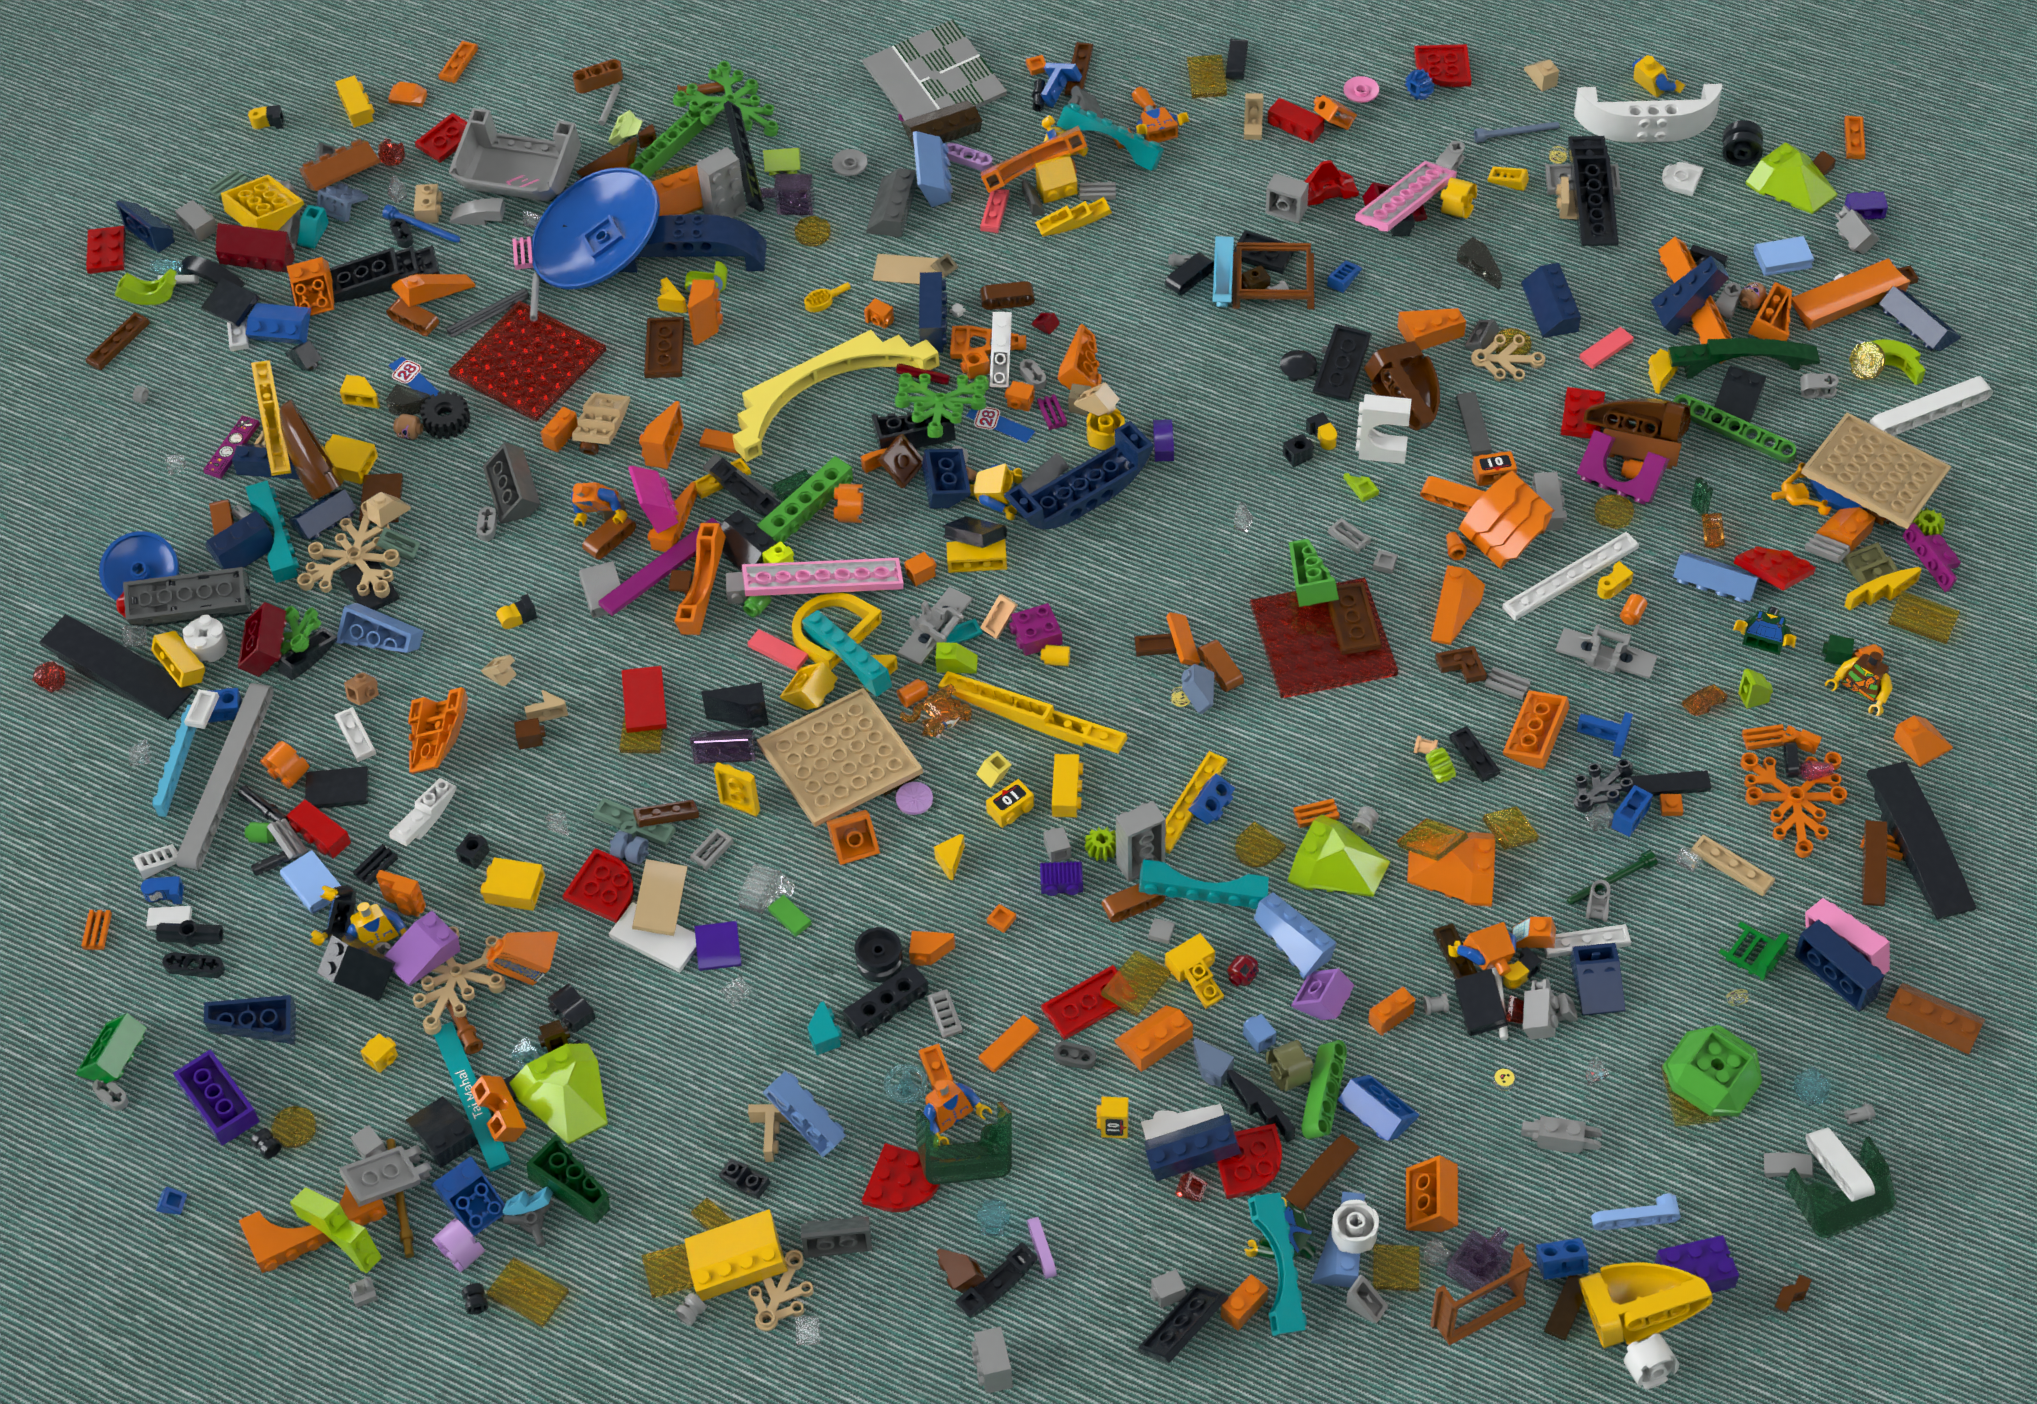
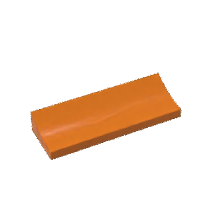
M1888 258L1792 297L1791 304L1810 331L1881 302L1893 286L1906 291L1911 281L1902 275Z

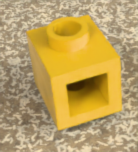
M379 1033L370 1039L360 1051L364 1062L378 1073H381L388 1065H391L398 1056L395 1048L396 1043L390 1037L385 1038Z

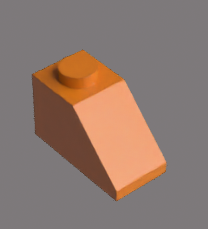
M912 931L909 949L910 964L918 966L934 964L955 948L954 933Z

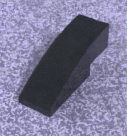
M323 627L309 635L308 648L303 652L296 653L291 651L281 657L278 661V671L291 681L296 679L317 663L337 641V637Z

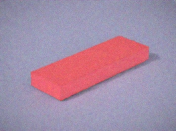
M998 188L990 192L980 231L999 232L1010 190Z
M1619 327L1582 352L1579 359L1594 369L1632 343L1634 337L1622 327Z
M760 629L757 630L747 643L749 648L795 671H798L808 659V653Z

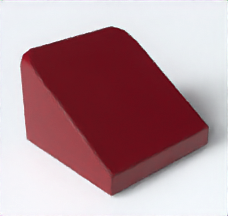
M1041 312L1031 323L1033 327L1046 334H1051L1060 324L1055 313Z

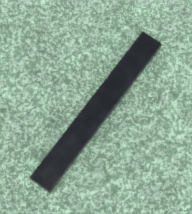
M727 101L724 103L735 154L740 162L747 204L761 212L765 208L741 109L732 102Z

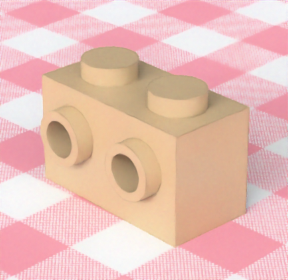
M438 184L416 185L414 214L417 220L425 223L439 222V215H442L440 202H443V193L439 191Z

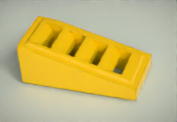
M1493 166L1487 180L1490 183L1524 191L1529 181L1527 169Z

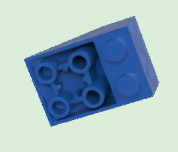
M471 1156L431 1184L444 1204L470 1231L473 1237L504 1215L502 1212L505 1206L504 1202Z

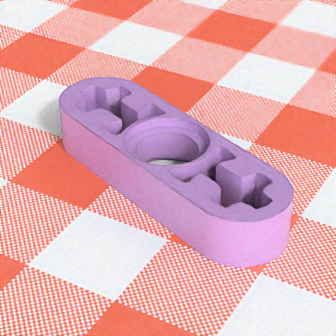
M956 143L947 144L949 149L947 157L950 161L980 171L992 167V157L989 154ZM966 155L973 156L971 159L964 158Z
M1039 1217L1028 1219V1229L1045 1279L1057 1276L1055 1264Z

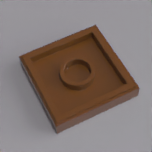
M899 434L878 459L900 488H905L922 468L923 460L904 434Z

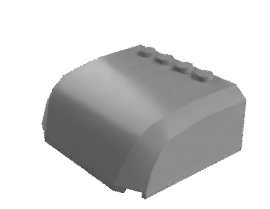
M473 108L450 166L449 174L468 190L548 202L563 192L571 175L581 147L576 125L572 122L558 120L553 132L554 141L497 133L490 110ZM521 175H525L524 177H521V178H519V179H517V180H514V181L510 182L511 185H508V184L506 183L507 181H509V180H511V179H514V178L519 177V176H521ZM536 179H539V181H536V182H534V183H532V184H529V185H527V186H525V187H519V186H522V185H524V184H526V183H529V182H531V181H534V180H536Z

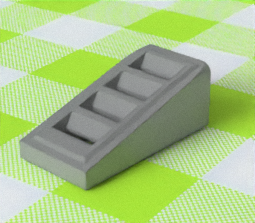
M948 990L928 995V1004L942 1039L962 1033L963 1029ZM947 1007H948L947 1010L938 1012V1010H941V1009H944V1008H947ZM952 1016L951 1018L941 1021L942 1018ZM955 1023L954 1026H951V1027H948V1028H945V1029H944V1027H943V1026H946V1025Z

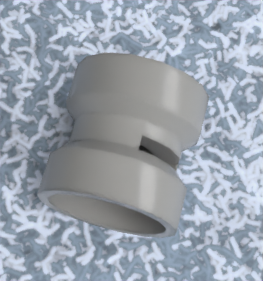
M1364 806L1358 811V818L1354 819L1352 828L1358 834L1368 836L1373 830L1372 825L1379 819V815L1374 809Z
M690 1293L685 1298V1303L675 1309V1314L684 1323L691 1326L696 1321V1316L702 1314L707 1307L699 1297Z

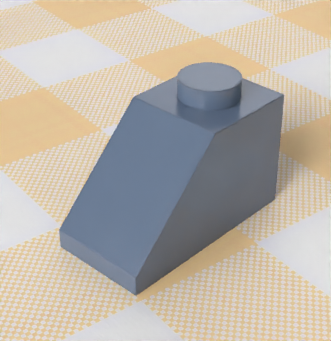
M1193 664L1182 674V690L1196 711L1202 715L1213 706L1214 672Z
M1195 1038L1193 1053L1201 1078L1208 1084L1221 1088L1227 1079V1071L1234 1068V1057Z

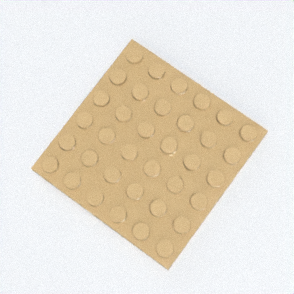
M1846 413L1803 467L1801 474L1841 494L1843 497L1851 499L1862 507L1870 509L1879 516L1889 519L1898 526L1908 529L1949 473L1952 466Z
M864 688L757 739V745L814 827L923 774L921 765Z

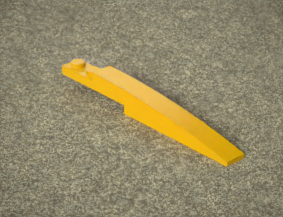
M270 360L253 362L251 366L271 475L291 473V468L280 424L279 404Z
M949 671L946 672L938 684L939 689L971 704L1039 732L1082 747L1087 743L1119 754L1128 739L1126 733L1055 711L1054 706Z

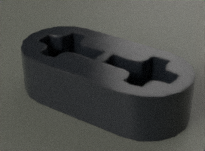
M400 218L392 220L390 222V229L398 246L401 248L412 246L414 240L406 222Z
M1785 742L1783 756L1786 777L1798 778L1799 759L1796 742Z

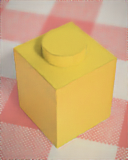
M996 751L984 760L976 775L992 788L1004 778L1012 764Z

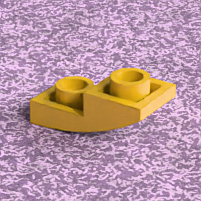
M1202 958L1183 969L1190 985L1205 1009L1224 998V994L1213 980L1214 975Z

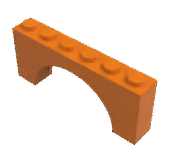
M1076 126L982 171L981 178L988 193L1005 186V184L1019 175L1035 168L1036 163L1072 154L1087 147V143L1079 126Z
M347 1185L345 1186L344 1195L339 1204L349 1220L363 1226L372 1221H378L388 1214L382 1199L359 1207ZM260 1211L238 1220L262 1273L272 1271L287 1261L296 1260L300 1255L309 1251H315L321 1245L333 1241L313 1225L301 1228L276 1226L267 1221Z

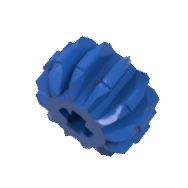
M1424 69L1414 70L1405 78L1407 91L1416 100L1426 99L1434 91L1433 86L1435 84L1432 82V78L1429 77V73H1425Z

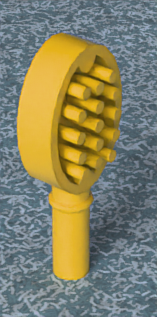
M847 282L832 290L823 288L810 292L804 299L805 309L809 312H820L831 306L833 297H837V295L851 289L850 284Z

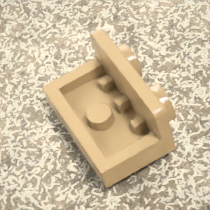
M1561 177V182L1556 187V195H1559L1556 203V208L1559 209V219H1577L1573 190H1569V177Z

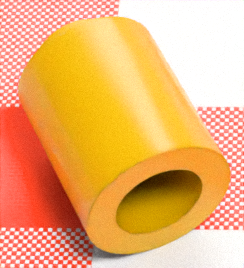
M1046 645L1045 649H1041V660L1044 661V665L1069 667L1070 647Z

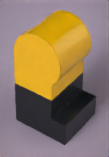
M280 105L254 108L248 113L249 120L254 129H262L269 126L283 129L284 115Z
M1324 412L1306 419V431L1308 434L1314 433L1323 449H1334L1337 443V431Z
M528 594L521 596L520 601L510 606H503L496 612V616L504 629H511L537 618L535 606Z
M1525 947L1520 951V959L1514 964H1509L1511 972L1503 976V984L1509 989L1518 988L1541 970L1542 960L1528 947Z

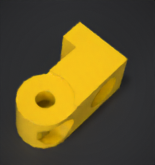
M1618 561L1614 564L1611 574L1599 579L1598 596L1602 599L1614 597L1632 584L1633 572Z

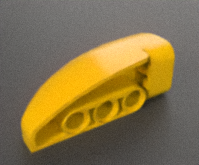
M1645 1262L1612 1264L1601 1267L1600 1273L1579 1278L1587 1309L1603 1348L1622 1343L1624 1340L1627 1345H1630L1633 1342L1647 1339L1694 1316L1707 1308L1713 1301L1712 1293L1705 1280L1686 1271L1660 1264Z

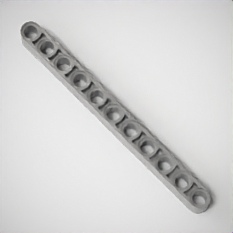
M256 683L249 685L176 858L178 867L199 870L202 867L272 701V686Z

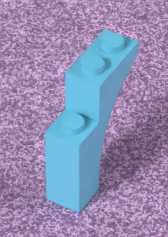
M1215 236L1213 303H1216V307H1228V304H1231L1234 237Z

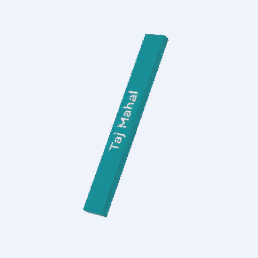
M452 1022L441 1026V1030L434 1034V1037L490 1172L510 1165L511 1161L503 1142L494 1141L487 1126V1122L492 1118L487 1107H479L470 1090L477 1080L457 1036L455 1027Z

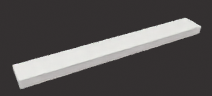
M1625 532L1503 603L1502 608L1516 621L1637 550L1639 543Z

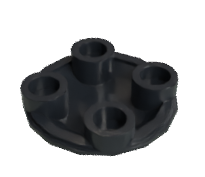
M1294 350L1286 353L1281 358L1280 368L1290 381L1295 382L1299 379L1314 376L1317 371V361L1309 352Z

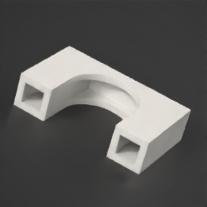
M1365 394L1364 402L1359 404V413L1361 414L1358 417V426L1361 427L1357 429L1356 451H1359V459L1405 464L1408 437L1383 434L1376 431L1373 427L1382 424L1409 426L1412 399Z

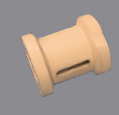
M1417 736L1414 753L1428 754L1437 748L1438 740L1431 741Z

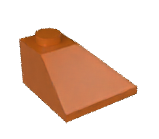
M1915 715L1899 723L1893 737L1919 767L1953 748L1926 718Z

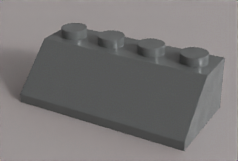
M897 168L881 179L866 233L902 237L917 187L916 170Z
M504 442L482 466L499 521L502 524L529 517L541 505L523 448Z

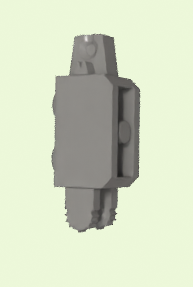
M1541 1116L1540 1120H1534V1122L1523 1121L1521 1136L1531 1137L1532 1140L1537 1141V1146L1541 1149L1577 1154L1582 1152V1149L1599 1150L1601 1148L1600 1141L1584 1138V1136L1600 1138L1602 1131L1597 1127L1585 1126L1586 1122Z

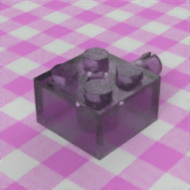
M776 174L774 188L760 187L762 198L775 199L777 215H813L815 196L812 174Z
M1497 1227L1490 1239H1487L1472 1229L1449 1260L1446 1275L1471 1292L1501 1278L1509 1267L1511 1253L1501 1248L1502 1244L1509 1237V1233L1506 1230L1501 1233L1503 1228ZM1489 1293L1483 1295L1481 1298L1485 1300Z

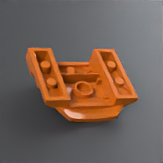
M1510 471L1495 482L1477 500L1463 519L1459 530L1502 569L1509 560L1518 559L1525 548L1545 529L1546 519L1555 510L1516 473Z

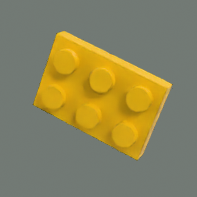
M717 762L714 767V774L720 803L757 817L760 812L754 775L747 771L735 769L729 764L724 765Z

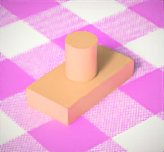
M999 594L980 628L995 639H998L1018 604L1003 594Z

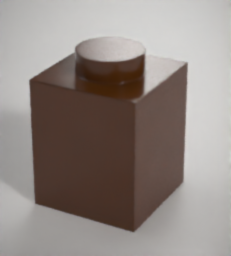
M538 718L514 722L519 750L544 746L542 737H546L545 727L540 725Z

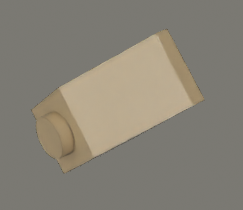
M1550 59L1524 67L1526 73L1541 91L1557 86L1559 70Z
M1105 382L1084 391L1075 401L1074 405L1100 416L1113 412L1116 409V403L1120 399Z
M383 492L366 500L368 519L380 527L411 509L408 504L399 498Z

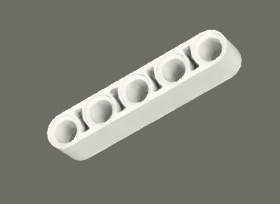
M1829 1128L1806 1134V1142L1810 1151L1851 1201L1875 1194L1871 1178Z

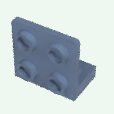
M338 183L335 186H327L318 191L316 206L325 208L328 216L348 222L351 205L368 200V195L363 194L361 190L349 188L347 184Z

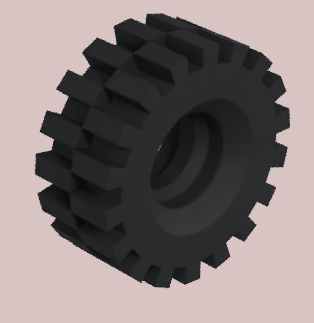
M445 391V394L437 392V396L432 394L430 396L431 399H426L424 401L425 404L421 406L422 410H420L426 432L430 433L432 437L437 435L438 439H442L443 436L446 439H450L451 435L455 438L458 436V432L460 434L464 433L463 428L467 429L469 427L468 423H470L471 419L467 402L463 399V396H458L456 392L450 394L449 391ZM443 412H451L447 416H439Z

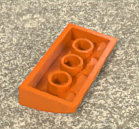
M1529 690L1507 740L1503 755L1522 764L1544 769L1570 708L1568 697Z

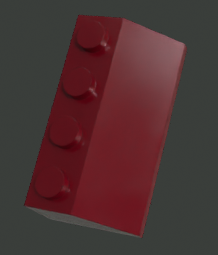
M218 223L215 252L219 264L288 273L287 266L292 265L295 258L288 232Z

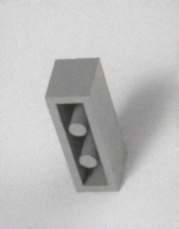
M1557 472L1534 473L1533 490L1555 510L1545 531L1562 530L1563 522L1567 521L1566 510H1563L1564 495L1560 494L1562 492V480H1558Z

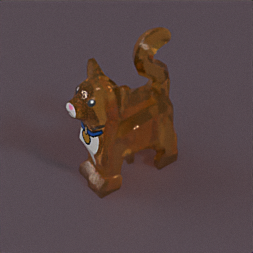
M949 684L928 697L924 702L916 705L913 709V715L909 716L901 712L900 718L906 723H914L920 718L921 711H926L932 718L922 720L924 731L921 735L922 737L928 735L938 739L944 730L952 728L960 720H971L972 709L967 703L960 706V700L952 699L951 694H954L956 689L952 684Z

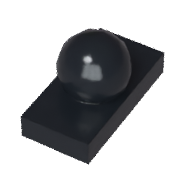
M1692 245L1690 254L1696 262V266L1712 256L1722 263L1726 269L1728 256Z

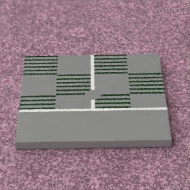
M954 20L863 59L864 66L899 114L902 115L904 121L966 100L975 105L976 108H979L1007 95V90Z

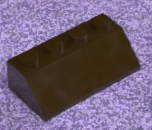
M966 100L902 121V125L914 149L913 132L915 131L938 136L943 143H947L980 132L982 119L976 106Z

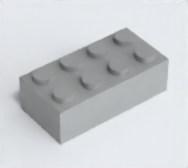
M726 147L697 162L704 214L733 218L746 211L739 158Z
M1154 801L1147 804L1143 803L1136 809L1123 812L1116 817V864L1128 882L1140 877L1143 859L1165 862L1166 819Z

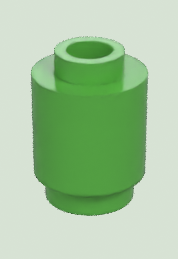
M771 595L749 596L744 602L743 610L750 617L760 615L771 603Z
M250 822L249 826L245 828V838H248L250 843L270 844L276 841L267 828L270 823Z

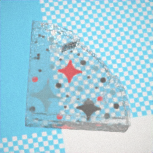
M1598 1056L1590 1061L1586 1070V1080L1589 1085L1608 1077L1609 1074Z

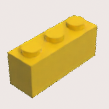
M355 75L335 81L338 95L353 127L374 122L372 114H375L372 104H368L369 98L367 93H363L362 82H358Z
M1005 539L984 548L957 541L946 542L948 573L1007 570Z
M176 631L154 635L151 651L180 688L202 683L205 666L191 649L187 647L184 639Z
M1055 754L1052 817L1077 818V809H1081L1082 797H1078V792H1082V780H1079V775H1083V763H1080L1079 755Z

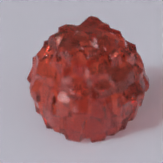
M384 138V141L378 145V156L384 165L396 166L403 162L406 153L402 142L398 145L396 143L391 144V139Z
M48 661L37 666L32 678L41 688L44 687L50 693L59 691L64 686L66 679L64 667L57 665L54 661Z

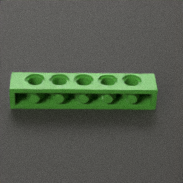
M834 456L758 523L757 526L777 543L780 541L784 543L791 534L797 532L800 526L809 521L818 510L824 508L826 503L834 498V489L839 487V484H850L852 482V467Z

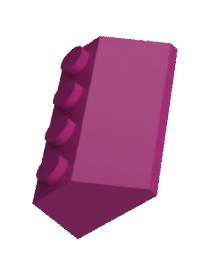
M629 466L628 469L639 504L656 532L660 533L677 524L676 515L679 513L675 507L676 504L672 498L666 478L664 476L661 477L658 471Z

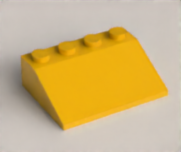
M265 175L221 193L224 211L241 225L278 231L304 205V201L270 175Z
M770 1209L685 1238L691 1277L695 1291L702 1301L788 1271Z

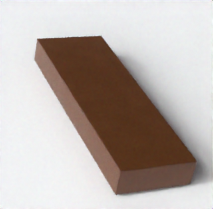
M692 799L633 809V815L638 826L645 827L699 818V811Z

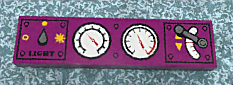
M242 415L203 469L204 473L221 479L233 463L232 459L236 446L249 441L260 425L259 420Z

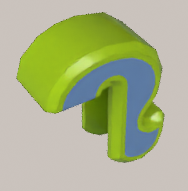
M716 261L714 273L689 271L686 274L684 287L690 292L693 279L715 280L716 288H719L720 293L725 290L728 270L722 262Z

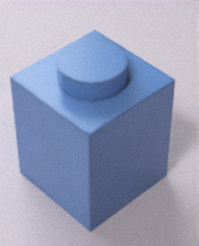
M1262 1014L1250 1017L1243 1024V1035L1257 1053L1276 1043V1031Z

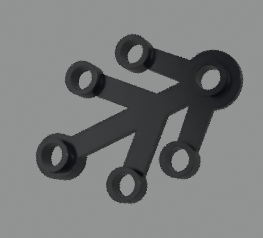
M1627 759L1619 760L1616 769L1601 782L1600 765L1598 763L1590 764L1588 772L1592 778L1593 789L1587 793V776L1583 774L1577 775L1575 777V785L1578 787L1579 795L1574 798L1573 804L1579 812H1589L1594 804L1619 802V791L1629 792L1633 788V780L1625 778L1633 774L1632 763ZM1619 777L1624 778L1619 784H1612ZM1607 793L1605 796H1598L1599 794Z

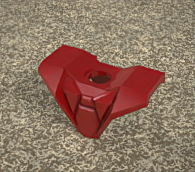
M1330 160L1321 162L1303 181L1309 183L1307 206L1321 204L1325 199L1335 197L1346 199L1359 196V191H1357L1353 177L1339 170Z

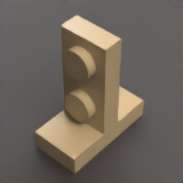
M1245 93L1244 140H1262L1263 94Z
M749 1104L748 1115L750 1123H765L763 1148L765 1162H774L775 1154L779 1153V1141L776 1140V1134L780 1133V1123L789 1121L773 1104Z

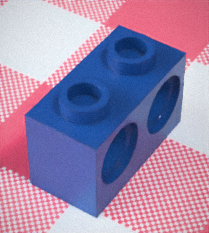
M238 688L207 690L217 692L219 695L208 723L235 720L242 704Z
M1215 773L1208 779L1188 810L1207 825L1213 820L1217 821L1223 814L1221 810L1223 806H1227L1232 801L1233 796L1231 794L1235 787Z
M1634 785L1614 813L1611 828L1630 837L1650 809L1653 794Z
M1581 1238L1536 1245V1263L1544 1280L1589 1273L1588 1253Z

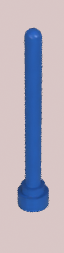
M387 204L383 209V218L388 220L400 218L406 223L455 243L460 242L459 236L402 214L395 206Z

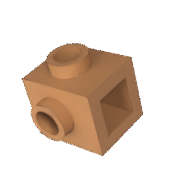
M358 673L353 678L344 682L347 700L360 706L370 702L371 699L379 695L376 678L366 673Z

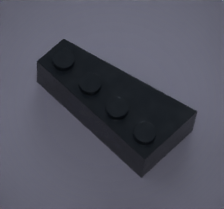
M913 412L907 413V416H896L895 413H890L887 417L871 414L873 430L879 449L888 448L899 434H904L915 449L956 440L954 423H951L944 416H941L940 422L943 426V435L939 438H931L928 436L927 427L933 421V416L916 423L912 421Z

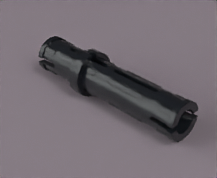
M247 785L239 789V797L263 813V817L267 820H272L275 823L278 820L286 819L289 822L288 817L280 812L276 805L268 803Z

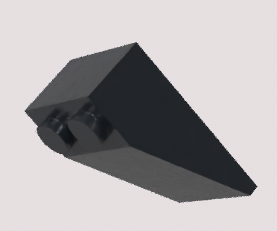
M1729 366L1714 407L1750 423L1763 394L1767 377ZM1718 417L1712 422L1720 423L1722 419ZM1737 425L1731 427L1737 430L1740 429V427Z
M762 682L701 692L707 719L745 728H760L769 725Z
M346 932L331 936L317 973L335 984L378 1001L381 1000L395 962Z
M444 1096L406 1119L407 1124L440 1168L478 1144L474 1131Z

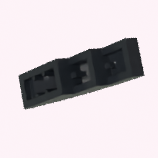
M1232 1069L1228 1070L1227 1083L1248 1115L1250 1116L1257 1112L1265 1125L1275 1124L1286 1142L1295 1139L1296 1128L1272 1099L1248 1079Z

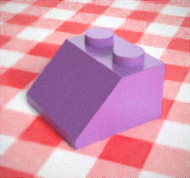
M1339 968L1314 971L1305 979L1291 1006L1320 1020L1336 1019L1340 1015L1344 1003L1350 997L1354 984Z

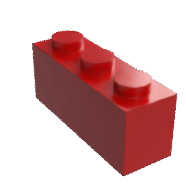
M1278 98L1268 110L1267 123L1313 144L1324 132L1325 119L1282 98Z
M306 799L287 814L289 824L296 834L299 832L310 845L312 843L316 845L319 852L323 855L327 854L334 859L351 844L348 832Z

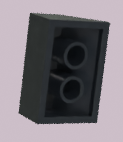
M740 510L727 517L721 524V528L726 536L721 554L741 572L742 564H763L762 553L777 544L775 540Z

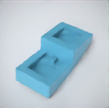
M547 1186L529 1196L524 1190L507 1200L502 1212L505 1215H518L540 1209L549 1204L552 1191Z

